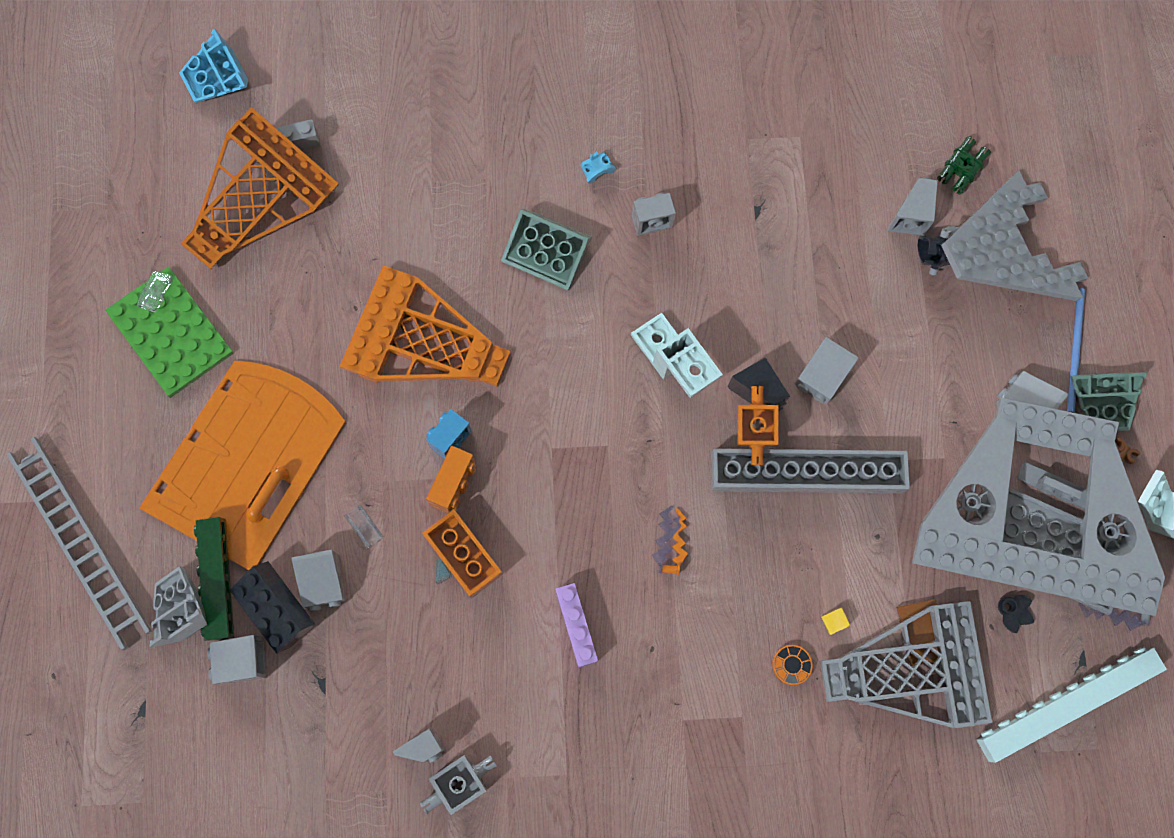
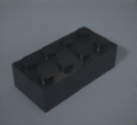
M269 561L253 566L230 589V592L276 654L291 648L315 625Z

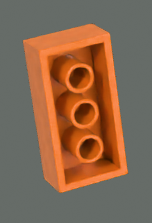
M454 509L422 533L471 599L503 575L502 571Z

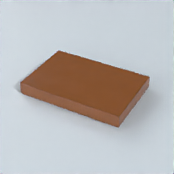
M936 599L896 607L900 623L929 606L937 605ZM930 612L907 624L910 644L917 645L934 642L935 638ZM926 648L912 650L921 656ZM930 650L924 659L929 663L935 662L938 656ZM910 652L911 666H914L918 658Z

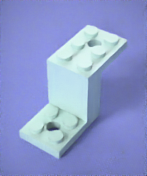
M662 313L631 332L632 338L664 380L673 374L690 398L723 375L689 328L678 335ZM653 335H660L662 341L655 343L652 340ZM696 366L700 369V374L692 375L689 369Z
M1156 470L1138 500V504L1150 531L1174 538V493L1169 487L1164 472Z

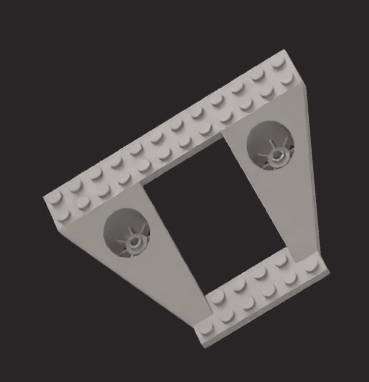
M1000 397L994 419L921 522L912 559L913 564L1156 616L1165 580V575L1115 444L1119 422ZM1014 441L1090 456L1085 516L1080 524V535L1083 540L1081 558L1003 541ZM972 484L970 492H966L964 487ZM976 484H979L984 491L979 494L974 493ZM985 494L987 495V504L981 503L980 497ZM981 505L986 506L982 514L978 511ZM963 508L966 510L964 519L958 512ZM975 511L978 517L968 519L970 512ZM1115 514L1121 519L1116 524L1113 523ZM1109 515L1108 521L1104 522L1102 518ZM1121 525L1124 526V533H1120L1119 527ZM1122 535L1120 542H1117L1118 536ZM1100 538L1103 539L1102 546L1098 541ZM1108 541H1112L1115 546L1106 549Z

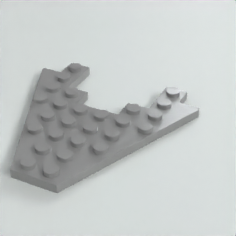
M1017 171L941 245L957 279L1078 301L1083 296L1076 283L1087 280L1088 276L1081 262L1053 269L1046 253L1031 256L1017 226L1024 225L1029 221L1023 209L1024 206L1044 202L1048 197L1041 183L1027 186L1020 171Z

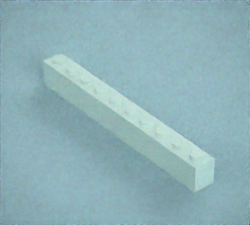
M1145 646L1133 651L1134 655L1119 658L1116 665H1107L1100 669L1101 673L1097 675L1093 673L1084 677V682L1067 686L1066 692L1052 694L1049 696L1051 700L1045 703L1040 701L1032 706V710L1028 712L1024 710L1017 713L1014 720L1002 721L998 724L999 728L995 730L988 729L982 732V737L978 738L977 742L988 762L996 763L1164 672L1167 669L1154 648L1146 649Z

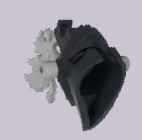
M947 226V228L942 229L941 235L935 238L919 236L917 244L918 255L923 265H931L929 274L937 275L938 269L950 266L941 245L959 227Z

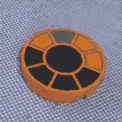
M786 645L774 654L772 660L774 674L784 684L799 685L805 682L811 675L813 668L812 659L809 653L800 646Z

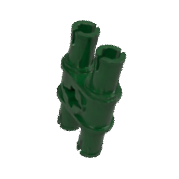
M970 136L965 138L960 147L954 149L952 156L945 162V168L937 177L939 182L945 177L942 184H947L953 174L960 177L952 187L954 192L960 187L956 193L959 195L964 192L969 183L975 181L976 175L984 167L983 163L991 154L990 149L983 154L987 148L984 146L980 148L975 157L969 154L972 147L976 144L974 138L968 144L972 138Z

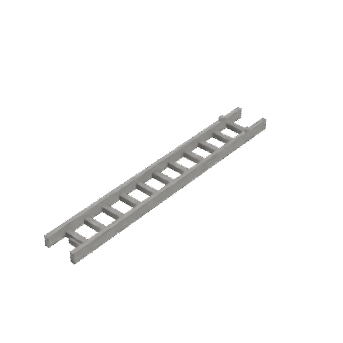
M33 437L31 441L38 451L36 455L30 454L21 460V464H19L13 453L9 452L6 455L121 650H126L128 647L122 639L120 631L137 620L146 634H151L153 631L37 438ZM43 459L48 469L29 480L24 469ZM52 474L57 485L38 496L33 485ZM61 490L66 501L48 512L42 501ZM71 506L76 517L57 528L51 517ZM80 522L86 533L67 544L61 533ZM90 538L95 549L76 560L71 549ZM99 554L105 565L86 577L80 565ZM109 570L115 582L95 593L90 582ZM119 587L125 598L105 610L100 598ZM129 604L135 615L116 626L109 615Z

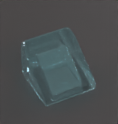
M440 558L437 559L436 584L438 585L451 577Z

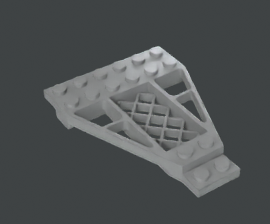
M970 601L929 606L840 658L820 661L826 702L850 700L950 728L992 723ZM930 612L935 638L934 642L917 645L910 644L907 624ZM902 628L903 646L867 650V647ZM926 648L921 656L912 650ZM907 650L902 658L893 653ZM930 650L938 656L933 665L924 659ZM910 652L918 658L913 667L905 662ZM887 653L882 661L873 654ZM867 655V657L862 662L861 656ZM890 655L899 661L893 670L885 664ZM870 658L879 663L874 672L865 667ZM921 662L930 667L925 676L916 670ZM902 664L911 670L905 679L896 673ZM882 666L891 672L885 681L876 675ZM864 670L871 675L867 682L865 681ZM933 671L941 675L937 685L928 680ZM913 673L922 679L917 687L908 682ZM894 675L902 681L897 690L888 684ZM874 678L883 684L877 693L868 687ZM925 682L933 687L921 689ZM905 685L913 689L912 691L901 692ZM885 687L894 692L881 694ZM867 690H868L870 693H872L873 695H872V696H868ZM943 692L949 721L944 722L922 716L919 696L921 694ZM912 696L916 713L877 704L876 700Z

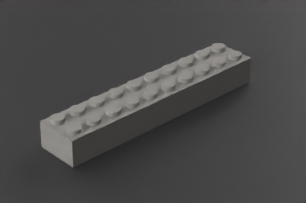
M713 449L711 452V491L905 493L910 489L907 451L763 449L764 465H758V457L757 465H751V449Z

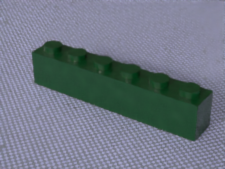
M215 517L196 520V525L194 526V535L197 537L195 554L199 561L196 571L198 577H200L198 594L201 597L207 625L201 628V635L204 637V641L234 638L226 519Z

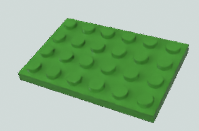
M169 267L105 309L170 398L234 354Z

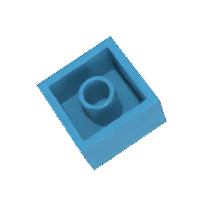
M452 409L448 413L444 412L439 418V424L436 427H432L426 435L429 447L444 459L451 445L459 448L472 433L469 422Z

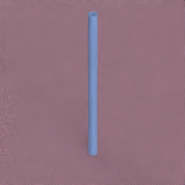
M1079 288L1083 298L1076 301L1067 404V412L1075 413L1077 393L1071 376L1078 375L1085 299V289Z

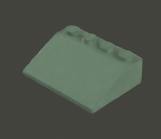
M526 208L520 209L501 262L569 290L586 255L592 236Z

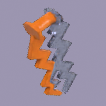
M670 506L659 513L665 521L658 525L666 534L655 540L661 550L652 554V556L659 565V573L679 575L680 565L688 553L681 548L686 543L678 533L687 528L683 523L687 518L676 508L675 511L678 518L673 520L678 527L672 529L669 525L673 521L667 514L674 507ZM673 538L678 542L672 546L679 554V556L672 559L677 566L663 565V562L668 560L664 555L672 551L665 542Z

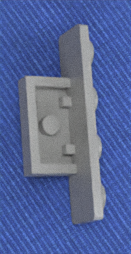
M1027 462L1022 464L1017 480L1040 489L1046 494L1058 497L1064 502L1086 509V488Z

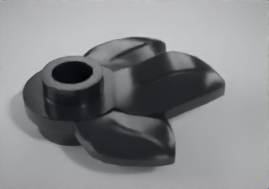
M1017 595L1013 598L1003 597L998 602V610L1003 615L1004 626L1015 634L1019 631V625L1034 623L1033 616L1027 609L1031 605L1032 600L1025 595ZM1006 603L1010 606L1009 610H1006L1004 607Z

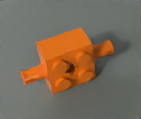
M752 386L751 404L738 405L737 446H750L751 465H757V457L758 465H764L763 448L765 446L778 445V405L763 404V386L758 387V394L757 386ZM756 421H759V424L763 426L759 431L752 426Z

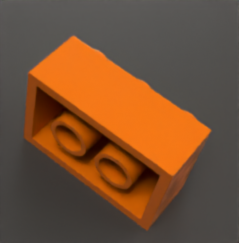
M451 445L426 497L430 506L445 513H449L453 509L457 511L460 504L458 499L461 493L464 494L469 485L467 480L469 476L474 475L477 468L472 454Z

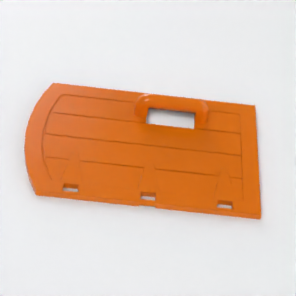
M234 361L139 509L196 541L197 537L194 535L196 520L215 517L226 519L228 559L250 570L261 562L346 422L336 408L321 393L298 377L268 365ZM230 380L233 384L227 392L222 390L227 381ZM197 430L200 432V435L194 443L190 439ZM281 479L291 485L270 519H268L261 512ZM162 482H165L168 485L163 493H158L157 490Z

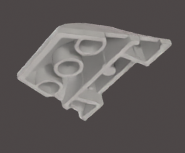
M177 567L155 583L153 609L156 610V618L151 623V628H155L154 640H150L149 647L183 641L207 625L205 611L197 589L183 567Z

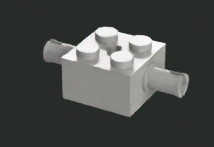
M463 755L429 778L435 793L420 802L421 807L430 803L428 807L423 809L424 812L428 814L431 810L443 804L449 814L452 815L485 793L488 789L481 780L482 776L497 767L495 761L487 766L493 760L491 755L477 765H472L467 755ZM455 779H457L458 781H463L464 784H462V790H460V788H454V785L456 784Z

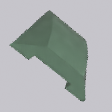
M1147 372L1080 374L1071 376L1084 415L1119 422L1117 431L1130 430L1136 410L1135 404L1138 395L1141 394L1142 390L1140 388Z

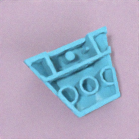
M216 29L212 30V36L208 41L201 44L202 48L197 55L192 56L179 72L195 103L247 87L248 78L233 50Z

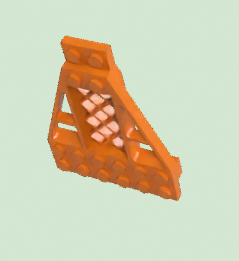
M251 107L226 132L199 216L193 230L180 244L207 267L212 269L223 256L315 212L339 183ZM230 140H233L251 156V159L236 176H233L221 165ZM251 168H262L263 178L252 179ZM221 169L232 180L208 206L218 172ZM265 169L275 178H265ZM249 170V179H241ZM263 181L264 192H253L252 182ZM266 181H277L278 191H267ZM279 181L285 185L281 190ZM239 182H250L251 192L240 193ZM236 185L237 193H229ZM287 191H291L310 208L285 221L273 210V206ZM264 194L265 205H254L253 195ZM267 194H277L268 204ZM240 195H251L252 206H241ZM226 196H237L238 206L227 207ZM224 198V207H216ZM252 208L253 219H242L241 209ZM255 208H264L255 218ZM227 209H238L239 220H228ZM214 210H225L226 220L215 221ZM210 213H211L212 220H210V219L207 217ZM267 213H273L282 221V223L247 239L248 234ZM240 222V233H229V223ZM242 222H252L243 232ZM215 223H226L227 233ZM230 236H239V237H238L237 240L235 241V240H234L232 237H230Z
M383 265L342 359L340 368L358 374L359 377L375 383L383 381L465 379L468 381H482L497 387L510 356V351L493 345L486 336L418 277ZM418 286L422 287L437 301L431 315H425L409 309ZM440 305L461 321L467 329L436 319L435 317ZM414 320L417 328L407 332L404 324ZM417 320L425 322L427 324H424L419 327ZM402 326L405 333L397 336ZM434 326L445 330H442L437 333ZM432 327L435 334L424 338L421 330ZM420 332L422 339L412 343L409 336ZM451 332L459 334L461 336L454 339ZM449 333L452 340L442 344L439 336ZM407 337L410 345L400 349L397 341ZM437 338L440 346L430 350L427 342ZM467 339L470 347L459 350L456 343ZM425 343L428 351L417 355L414 347ZM454 344L457 352L447 356L444 348ZM413 349V352H414V353H411V352H409V351H407V350ZM442 349L445 357L435 361L432 353ZM468 352L464 360L462 354ZM390 353L412 360L406 375L380 376ZM430 355L431 359L425 358V356ZM460 356L463 364L452 367L450 359ZM447 361L449 366L442 363ZM417 362L448 373L411 375Z

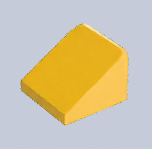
M842 608L821 617L829 635L850 626Z

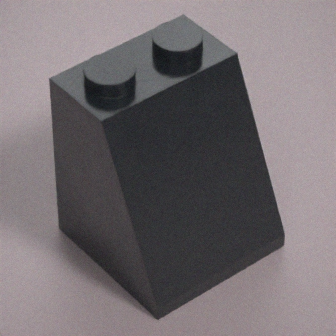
M766 358L733 375L728 384V388L750 404L751 387L757 386L758 394V387L763 386V404L778 405V412L784 409L783 407L787 404L786 401L790 397Z

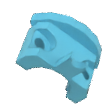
M596 151L594 154H590V159L581 163V169L588 183L594 182L602 174H611L616 170V167L612 165L605 152L598 154Z

